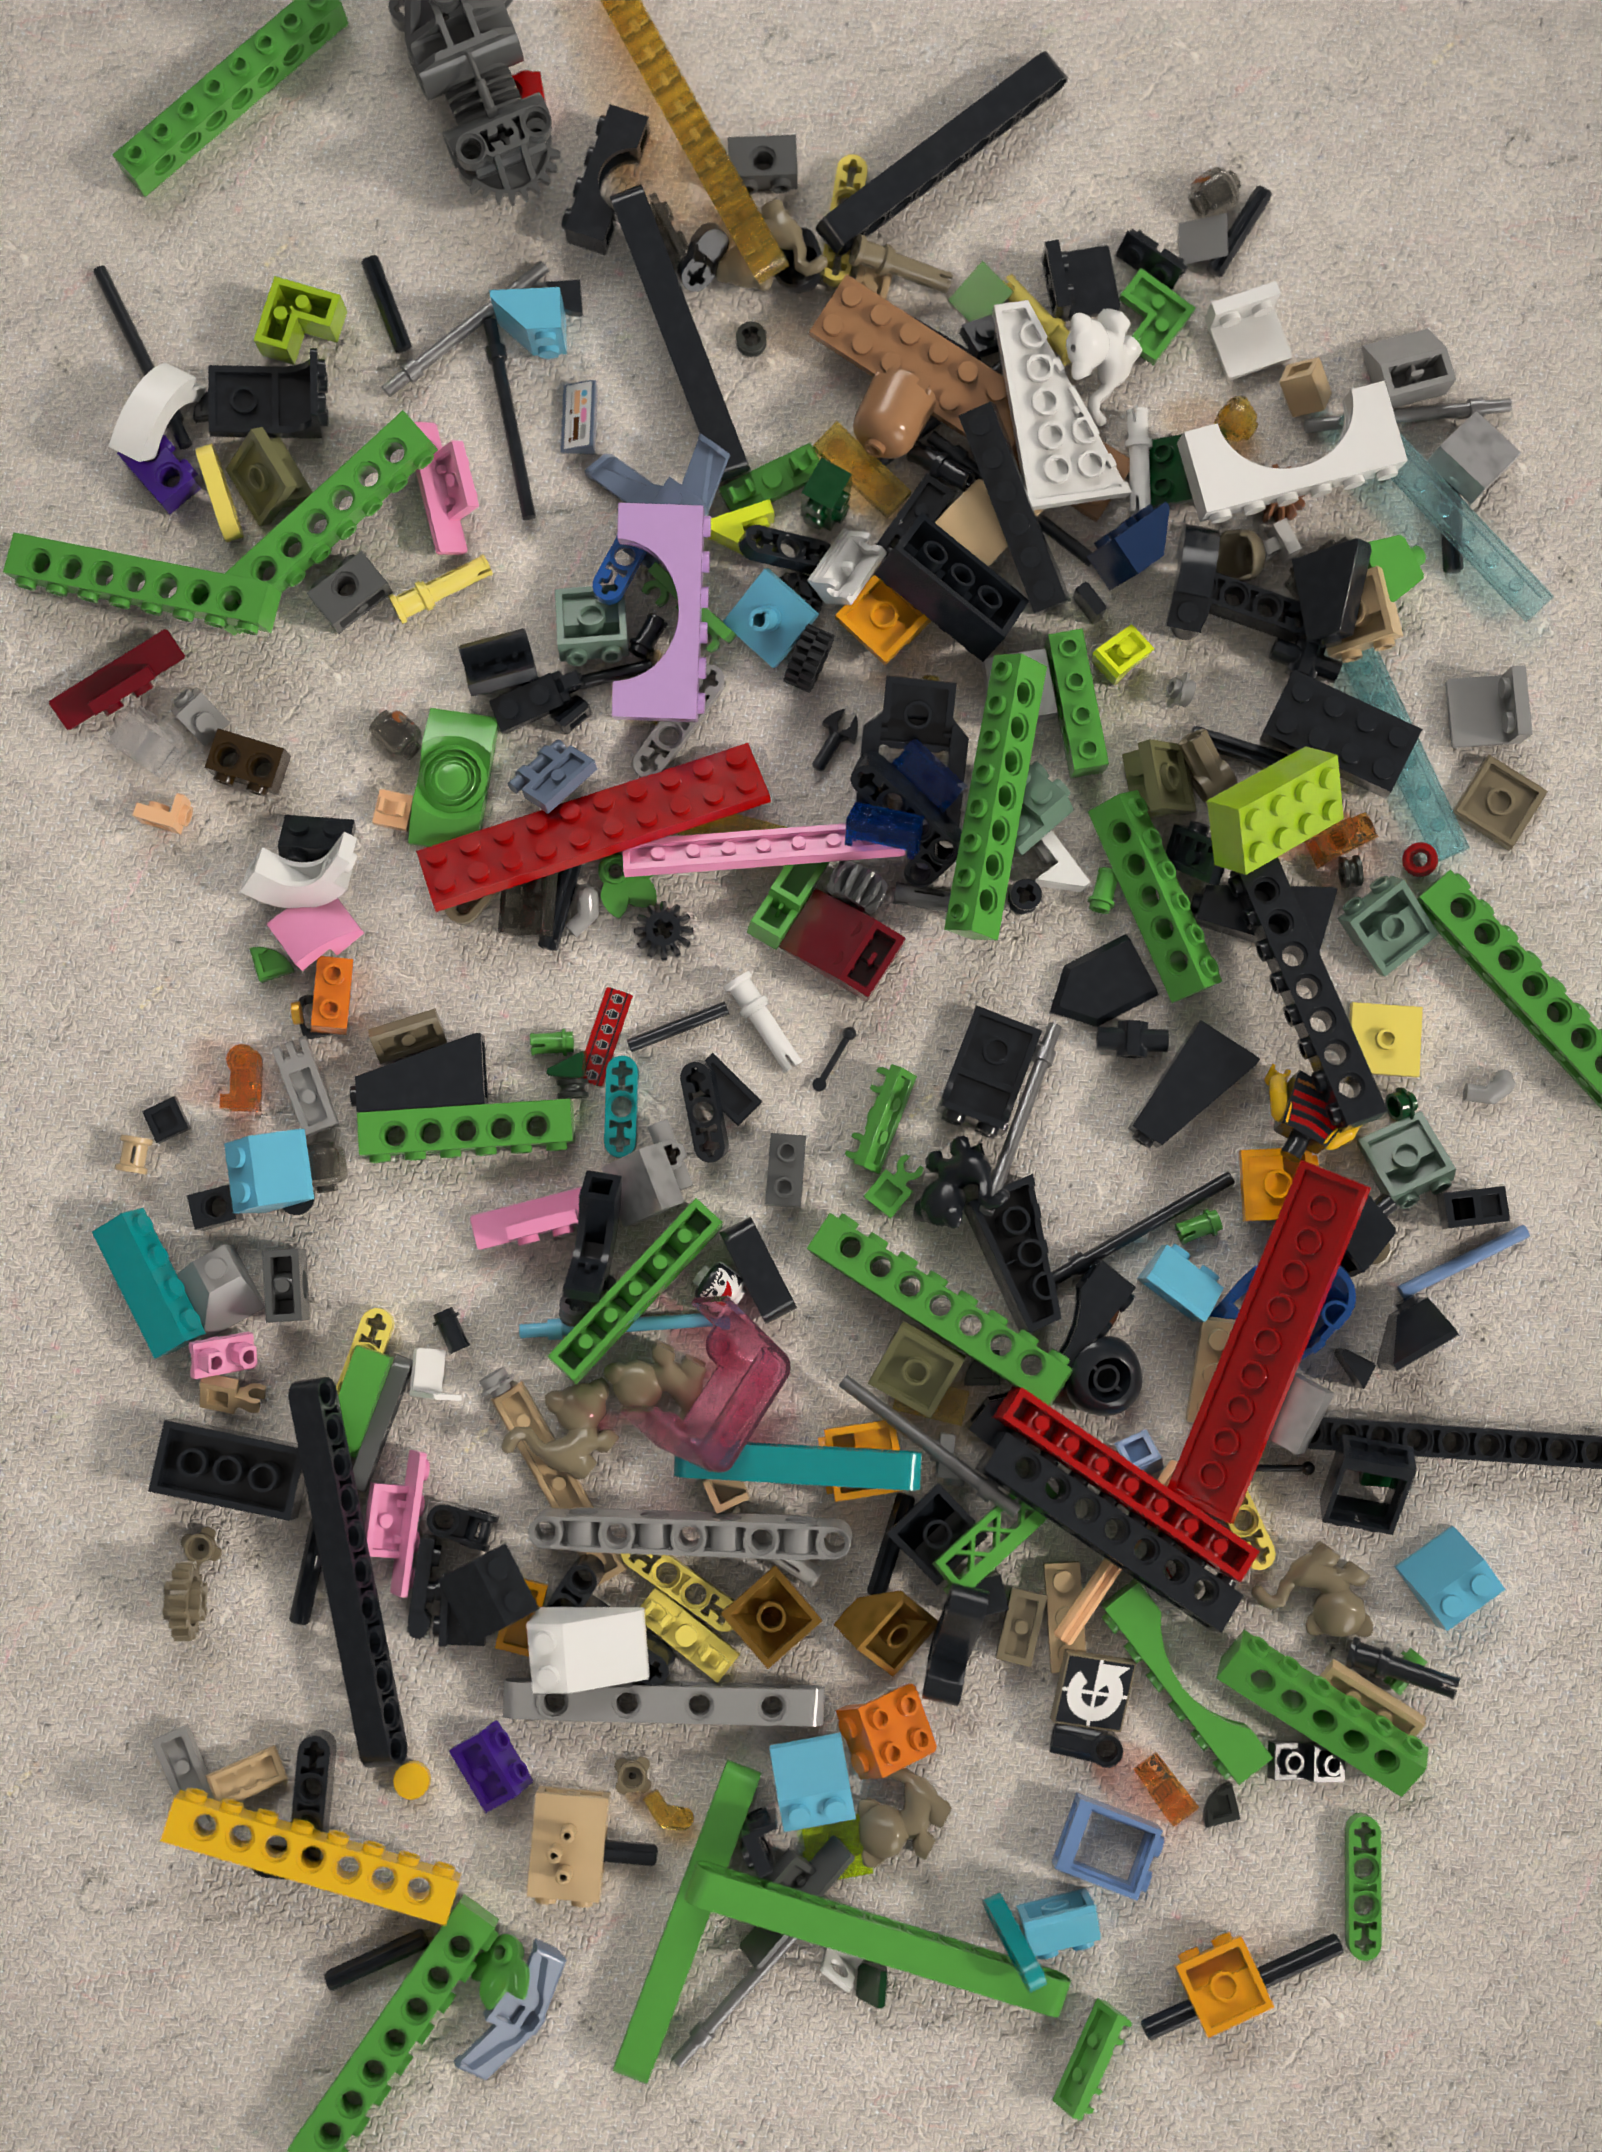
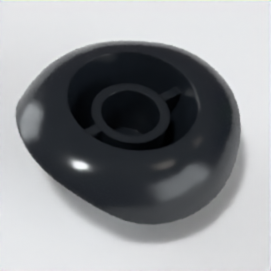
M1105 1336L1092 1342L1081 1351L1071 1366L1072 1374L1066 1381L1067 1395L1075 1407L1088 1414L1111 1416L1125 1411L1135 1402L1142 1388V1370L1136 1353L1128 1343L1118 1337Z

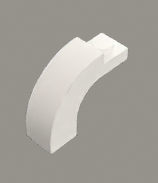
M166 362L154 367L143 377L128 398L117 420L108 447L138 462L155 459L164 431L173 415L183 405L200 401L205 394L206 387L196 383V378L191 374L183 372Z
M344 832L327 855L313 862L291 861L262 847L247 868L240 892L260 902L282 908L318 907L330 903L340 897L348 888L352 869L357 859V854L353 853L357 838Z

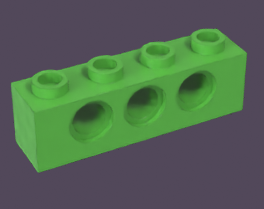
M1083 629L1048 634L1044 648L1046 649L1069 777L1072 779L1104 773L1109 765Z

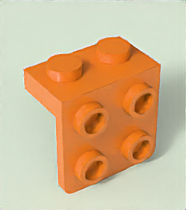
M904 1684L867 1703L846 1705L835 1710L839 1720V1730L846 1739L851 1753L852 1767L860 1780L885 1778L936 1751L937 1745L914 1684Z

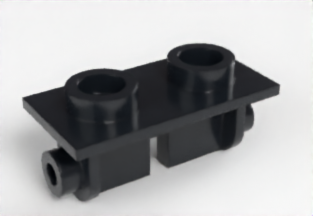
M1133 228L1130 231L1128 230L1115 256L1137 271L1142 268L1173 291L1179 278L1183 277L1189 267L1184 264L1185 259L1179 258L1166 248L1162 252L1157 250L1159 243L1145 235L1141 229L1138 231Z

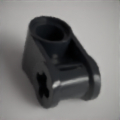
M443 1501L430 1510L427 1515V1526L431 1533L438 1537L458 1542L471 1549L488 1552L490 1545L487 1543L493 1524L498 1522L499 1516L485 1510ZM448 1510L451 1512L454 1518L453 1525L449 1528L438 1526L435 1521L437 1511ZM481 1522L482 1525H481V1528H480L478 1537H476V1532H477L479 1523Z

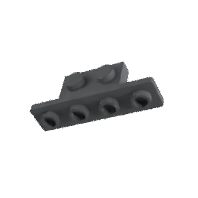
M832 1835L811 1861L788 1848L773 1866V1873L764 1876L763 1879L823 1897L853 1862L854 1856L838 1837ZM754 1926L740 1943L739 1947L752 1965L760 1970L789 1936Z

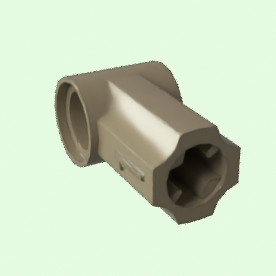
M1202 728L1191 732L1177 743L1193 774V777H1191L1192 785L1204 803L1207 804L1208 799L1238 784L1234 772L1220 758L1206 729Z

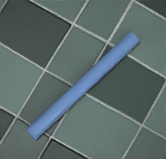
M1521 1225L1397 1286V1289L1402 1298L1405 1299L1529 1238V1231L1525 1225Z

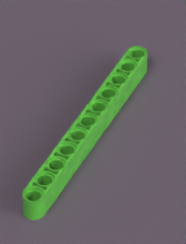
M706 1861L696 1862L684 1898L689 1904L703 1910L1051 2017L1060 2016L1071 1983V1979L1067 1975L1040 1965L1047 1984L1032 1992H1028L1011 1959L1006 1954Z

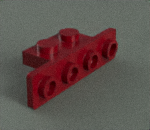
M163 629L49 701V705L67 730L73 729L102 711L107 717L124 706L121 699L133 693L138 698L154 687L151 681L162 672L185 658V654L169 630Z

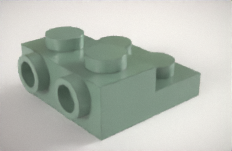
M614 584L601 585L603 594L606 595L610 590L614 592L617 590ZM593 586L555 589L557 646L560 662L567 661L572 666H581L588 659H602L606 663H616L622 657L630 656L625 594L618 603L606 605L597 600L594 595Z
M1037 761L1029 765L1014 848L1020 855L1025 854L1074 811L1068 798L1071 794L1068 787L1058 778L1051 782L1048 779V772Z
M1382 876L1373 881L1370 885L1372 891L1363 898L1355 897L1345 903L1343 906L1344 913L1337 918L1354 945L1362 948L1378 975L1384 977L1439 935L1406 881L1395 876Z
M1422 1111L1415 1113L1413 1119H1410V1117L1404 1118L1357 1140L1358 1148L1374 1173L1373 1180L1381 1194L1390 1196L1396 1203V1206L1399 1205L1401 1209L1415 1205L1420 1200L1419 1195L1430 1190L1433 1195L1440 1194L1452 1185L1451 1181L1454 1180L1456 1167Z

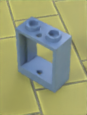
M1076 1792L1051 1861L1057 1870L1138 1901L1140 1892L1145 1893L1150 1885L1152 1871L1149 1870L1153 1856L1159 1857L1165 1837L1161 1836L1162 1829L1157 1823ZM1092 1811L1144 1831L1127 1880L1074 1860Z

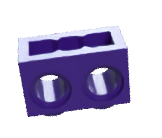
M163 434L158 454L152 461L138 462L120 452L117 454L168 514L171 515L196 494L201 487L194 479L198 475L197 471L185 458L180 462L172 454L176 450L175 446ZM180 476V480L175 486L166 487L167 481L171 477Z

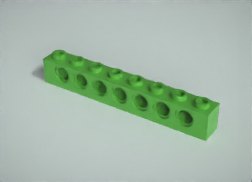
M293 0L112 154L123 174L144 197L148 196L346 27L349 22L342 2L340 0Z
M402 410L225 574L264 581V571L268 567L275 566L274 576L265 582H269L282 593L289 586H296L306 576L305 571L314 563L318 564L324 561L330 555L331 548L340 539L345 540L356 531V525L364 517L374 515L382 507V501L388 495L403 489L408 482V477L417 469L421 470L428 466L434 458L433 454L438 449ZM396 450H404V456L399 462H390L391 455ZM372 473H378L377 482L372 486H365L367 476ZM347 496H352L351 506L348 509L340 510L341 500ZM320 520H326L325 530L314 534L316 523ZM295 543H301L299 554L289 557L290 547ZM206 593L202 597L201 604L206 602V600L209 597V593ZM238 600L234 603L232 611L240 606ZM226 624L224 629L233 636L243 633L236 629L237 626Z
M13 532L3 573L15 579L16 586L27 590L35 591L36 587L39 586L46 588L47 592L61 597H67L69 592L78 594L77 597L91 603H98L99 599L109 600L110 605L121 609L129 610L130 606L134 605L141 607V611L151 615L161 616L162 611L173 613L172 617L186 622H193L194 618L204 619V623L209 626L225 629L226 624L237 626L236 629L250 635H257L258 631L272 633L282 594L273 585L265 581ZM50 562L48 569L44 571L45 566ZM81 569L79 576L75 578L76 572ZM113 574L112 580L106 585L108 577ZM145 580L143 588L137 591L139 584ZM177 586L175 594L169 598L170 591ZM206 593H209V597L206 600V602L201 604L202 597ZM241 599L240 606L232 611L234 603Z
M1022 653L994 655L944 927V930L970 940L998 941L1047 670V666Z
M1450 869L1416 898L1437 932L1602 1110V1074L1595 1067L1597 1057L1602 1058V1029H1597L1589 1020L1591 1016L1581 1004L1573 1003L1565 994L1567 991L1565 986L1557 978L1549 977L1541 968V960L1533 952L1525 951L1517 942V934L1509 926L1501 925L1493 916L1495 914L1493 908L1485 900L1477 899L1469 890L1471 888L1469 882L1461 874H1454ZM1451 902H1457L1463 907L1464 914L1462 918L1452 914L1450 909ZM1476 927L1486 932V944L1476 940L1474 935ZM1500 953L1506 954L1510 958V970L1500 966L1498 961ZM1524 979H1528L1534 984L1535 993L1533 996H1529L1524 992L1522 987ZM1549 1005L1554 1006L1559 1012L1557 1022L1551 1021L1547 1016V1007ZM1573 1031L1578 1032L1582 1036L1583 1044L1581 1048L1575 1047L1571 1042Z
M829 1213L807 1247L811 1254L1016 1387H1023L1047 1405H1052L1072 1374V1368L1067 1366L1070 1361L1067 1357L1054 1349H1051L1049 1353L1036 1346L1039 1340L1023 1329L1017 1334L1006 1326L1009 1320L992 1309L986 1314L976 1307L979 1301L963 1290L955 1294L946 1288L948 1281L930 1270L928 1275L924 1274L916 1268L919 1262L906 1253L900 1251L898 1256L886 1249L889 1243L875 1233L871 1232L867 1237L856 1230L859 1224L843 1213L840 1214L839 1218ZM851 1240L860 1242L861 1249L857 1256L848 1258L843 1255L842 1250L845 1243ZM881 1259L889 1261L891 1268L887 1275L877 1277L872 1274V1266L876 1261ZM908 1279H917L921 1284L919 1292L914 1296L902 1294V1284ZM938 1298H946L951 1303L949 1312L943 1316L934 1315L931 1311L932 1303ZM969 1317H975L981 1322L980 1331L972 1336L965 1335L961 1331L962 1322ZM998 1337H1006L1012 1343L1011 1350L1005 1355H996L991 1350L992 1342ZM1035 1356L1042 1361V1369L1038 1374L1027 1375L1022 1371V1362L1027 1357Z
M463 1894L449 1914L446 1926L442 1925L294 2137L287 2152L349 2151L344 2145L351 2135L358 2138L371 2119L366 2113L373 2103L378 2107L383 2103L392 2089L387 2083L394 2073L401 2076L414 2057L409 2054V2051L416 2041L421 2045L426 2041L435 2027L430 2021L436 2012L439 2011L444 2014L456 1997V1994L452 1992L456 1983L459 1980L466 1983L478 1964L473 1961L474 1957L480 1949L487 1952L499 1933L494 1929L499 1918ZM455 1936L467 1938L470 1943V1949L466 1951L456 1949L452 1943V1938ZM434 1967L444 1968L449 1975V1979L437 1981L433 1978L431 1969ZM410 1999H423L427 2005V2010L424 2012L413 2010L410 2005ZM391 2029L401 2030L405 2035L406 2041L402 2043L394 2042L389 2037L388 2031ZM367 2061H379L384 2067V2072L379 2074L371 2072L367 2066ZM355 2091L359 2093L362 2097V2103H350L346 2098V2092ZM327 2122L337 2124L341 2134H329L325 2130L324 2124Z

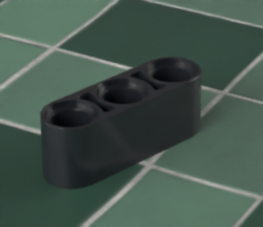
M751 1216L719 1232L765 1324L797 1309Z

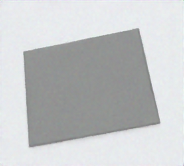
M1227 213L1178 223L1179 258L1185 259L1184 264L1228 256Z

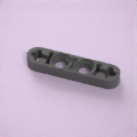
M397 1354L391 1365L353 1466L356 1488L362 1492L367 1491L410 1379L413 1360Z

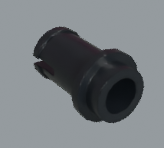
M649 613L636 638H631L629 641L631 644L629 651L642 660H647L649 656H654V647L664 629L668 626L667 622H664L665 620L658 615Z
M453 1307L433 1315L435 1322L432 1323L433 1326H438L448 1348L449 1355L470 1346L457 1318L460 1314L459 1312L455 1313Z

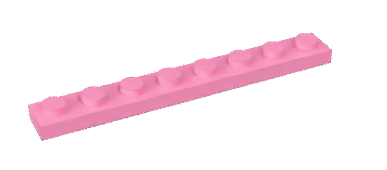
M888 820L672 836L624 850L623 871L624 877L900 857L905 856L904 835Z

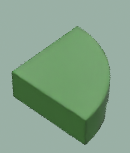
M266 947L249 948L259 982L263 983L295 973L290 961L281 953Z

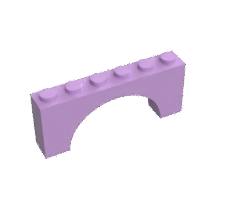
M618 503L617 539L619 543L634 546L648 552L665 567L675 584L679 613L673 640L663 657L652 668L639 676L613 681L612 717L615 720L698 722V714H705V693H699V679H706L707 667L706 657H700L701 643L707 644L708 622H701L702 608H708L709 587L702 586L703 573H709L710 551H704V537H711V516H705L703 505Z

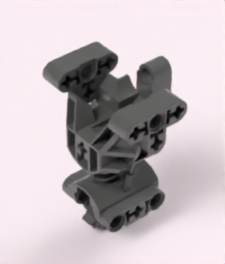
M389 0L388 7L392 23L395 28L405 32L408 58L427 101L445 94L458 126L442 133L455 169L458 168L463 183L470 186V193L474 195L480 189L483 190L484 202H487L491 194L495 195L497 206L501 205L503 197H508L511 206H515L516 196L518 195L527 203L529 190H532L539 196L541 190L538 183L550 185L551 180L546 171L551 173L557 172V166L550 160L560 159V151L551 148L552 119L544 98L540 92H537L522 99L509 70V67L524 61L517 33L507 12V8L514 0ZM402 6H405V17L399 9ZM465 170L476 171L477 175H469Z

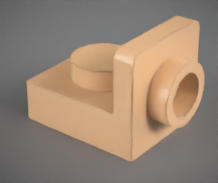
M177 793L170 812L169 806L159 802L150 801L149 805L137 802L132 816L142 824L181 835L183 827H187L191 821L193 807L190 806L191 801L185 795Z

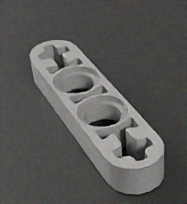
M707 664L706 677L709 678L712 674L715 675L717 686L709 685L703 692L708 700L705 702V714H698V722L659 721L633 759V768L639 778L662 772L672 763L724 689V675L719 667ZM699 679V691H700V690L702 689V687H703V680H702V679ZM672 728L678 732L679 739L674 745L666 746L660 742L659 735L664 729ZM654 744L660 752L668 755L664 758L659 754L655 759L657 769L655 771L649 769L645 773L642 771L643 765L641 760L649 761L653 757L655 750L650 747Z

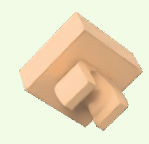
M380 789L372 823L377 826L408 832L413 796Z

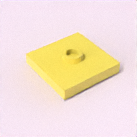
M1350 1003L1349 1022L1372 1075L1419 1077L1423 1007Z

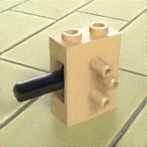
M539 1786L535 1797L526 1897L535 1898V1902L539 1904H555L557 1900L571 1901V1905L575 1907H592L593 1903L600 1902L602 1896L605 1862L654 1866L657 1862L658 1847L656 1844L607 1840L611 1792Z

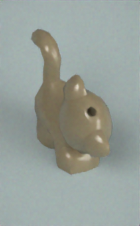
M774 199L761 207L762 221L753 220L749 212L740 213L732 219L734 230L744 241L732 247L726 258L719 263L716 279L718 282H731L735 286L745 289L757 288L761 291H768L773 283L772 269L774 264L770 254L771 251L777 249L793 250L795 270L805 276L820 273L827 266L828 260L825 256L820 255L810 263L806 261L807 248L803 241L801 227L791 217L789 210L784 209L782 201Z
M656 1339L651 1347L652 1359L655 1361L654 1364H649L639 1359L626 1363L612 1362L604 1368L603 1374L613 1385L616 1397L627 1408L629 1418L635 1423L644 1420L649 1415L651 1407L656 1405L661 1398L662 1392L667 1391L681 1408L678 1416L669 1426L672 1442L675 1443V1439H698L696 1436L684 1434V1428L693 1419L695 1410L702 1401L704 1390L702 1382L707 1371L706 1363L689 1354H686L681 1363L674 1361L675 1348Z
M601 1377L592 1380L590 1383H580L568 1386L562 1391L549 1392L545 1395V1404L548 1410L556 1415L560 1425L568 1430L567 1435L545 1444L531 1427H514L505 1435L501 1445L502 1451L506 1454L513 1453L520 1440L526 1441L530 1450L540 1457L548 1467L559 1472H567L578 1480L585 1479L598 1463L591 1456L593 1451L597 1450L600 1453H607L620 1438L612 1430H598L599 1423L606 1415V1400L609 1397L610 1389L608 1382Z
M1318 1541L1307 1554L1292 1562L1287 1574L1279 1582L1276 1594L1271 1596L1260 1585L1252 1588L1251 1595L1255 1601L1269 1610L1284 1607L1295 1586L1318 1589L1321 1593L1316 1597L1313 1604V1612L1307 1617L1305 1624L1307 1633L1313 1636L1327 1634L1334 1637H1348L1355 1634L1359 1637H1369L1373 1632V1622L1365 1611L1364 1600L1350 1589L1351 1584L1356 1587L1365 1585L1370 1575L1351 1561L1340 1567L1337 1564L1341 1557L1339 1553L1321 1541Z
M902 1768L887 1776L904 1784V1808L901 1811L888 1804L881 1805L875 1799L865 1798L858 1802L857 1810L861 1819L859 1834L860 1843L863 1847L862 1864L865 1867L875 1868L881 1865L887 1858L899 1855L907 1841H912L915 1854L926 1860L935 1843L934 1836L928 1832L929 1827L932 1824L942 1828L952 1809L949 1802L937 1794L935 1787L926 1778L914 1774L907 1768Z

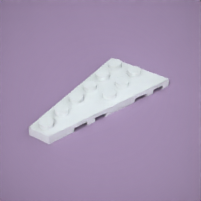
M1029 301L994 305L992 313L1020 470L1033 509L1039 510L1130 496L1132 491L1126 481H1123L1116 468V461L1112 454H1109L1099 437L1100 432L1075 386H1072L1064 372L1065 367L1060 358H1057L1047 341L1048 336Z

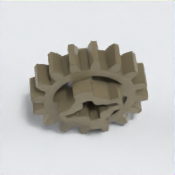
M197 1561L176 1562L175 1569H172V1581H166L164 1585L162 1614L163 1619L169 1621L168 1627L171 1629V1638H174V1641L195 1640L196 1633L199 1632V1621H205L207 1617L208 1584L202 1581V1574H199L200 1565H197Z

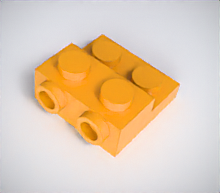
M876 575L866 583L852 605H844L835 615V620L883 665H886L906 644L909 645L931 622L929 618L915 609L902 596L885 585Z
M1282 1148L1238 1151L1243 1222L1277 1220L1300 1162H1292L1283 1157L1280 1153ZM1305 1150L1301 1160L1319 1166L1317 1155H1312L1310 1151Z
M884 1420L825 1428V1436L818 1437L819 1446L900 1450L897 1430ZM825 1486L826 1494H834L835 1502L906 1491Z
M1230 1931L1211 1939L1213 1947L1200 1952L1196 1946L1178 1954L1180 1962L1173 1965L1207 2038L1275 2008L1241 1935L1233 1937Z

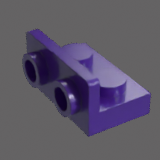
M497 1720L448 1750L485 1813L517 1797L533 1783L526 1764L520 1759L510 1742L509 1735L503 1730Z

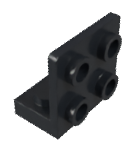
M1059 239L1045 241L1041 262L1051 314L1054 318H1062L1066 322L1071 321L1075 313L1096 317L1103 309L1120 311L1121 306L1110 250L1107 245L1061 252Z

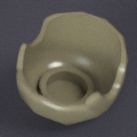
M1248 529L1227 530L1220 535L1217 573L1243 582L1251 581L1261 574L1266 559L1263 539L1254 531Z

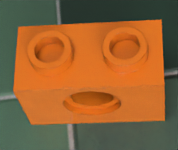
M320 956L317 959L311 1032L347 1035L353 959Z

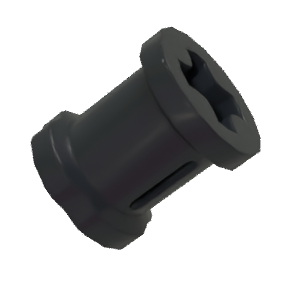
M1021 879L1012 886L1008 895L1010 909L1019 915L1032 913L1041 901L1042 890L1034 880ZM1025 890L1031 893L1029 896L1031 901L1027 900L1025 904L1018 901L1020 899L1019 894H1022Z

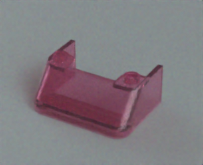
M728 1296L697 1297L693 1299L691 1304L714 1325L707 1336L705 1346L709 1358L718 1366L703 1388L702 1393L698 1396L683 1420L674 1413L662 1412L656 1406H623L619 1412L657 1447L709 1472H725L733 1466L790 1374L791 1364L787 1354Z

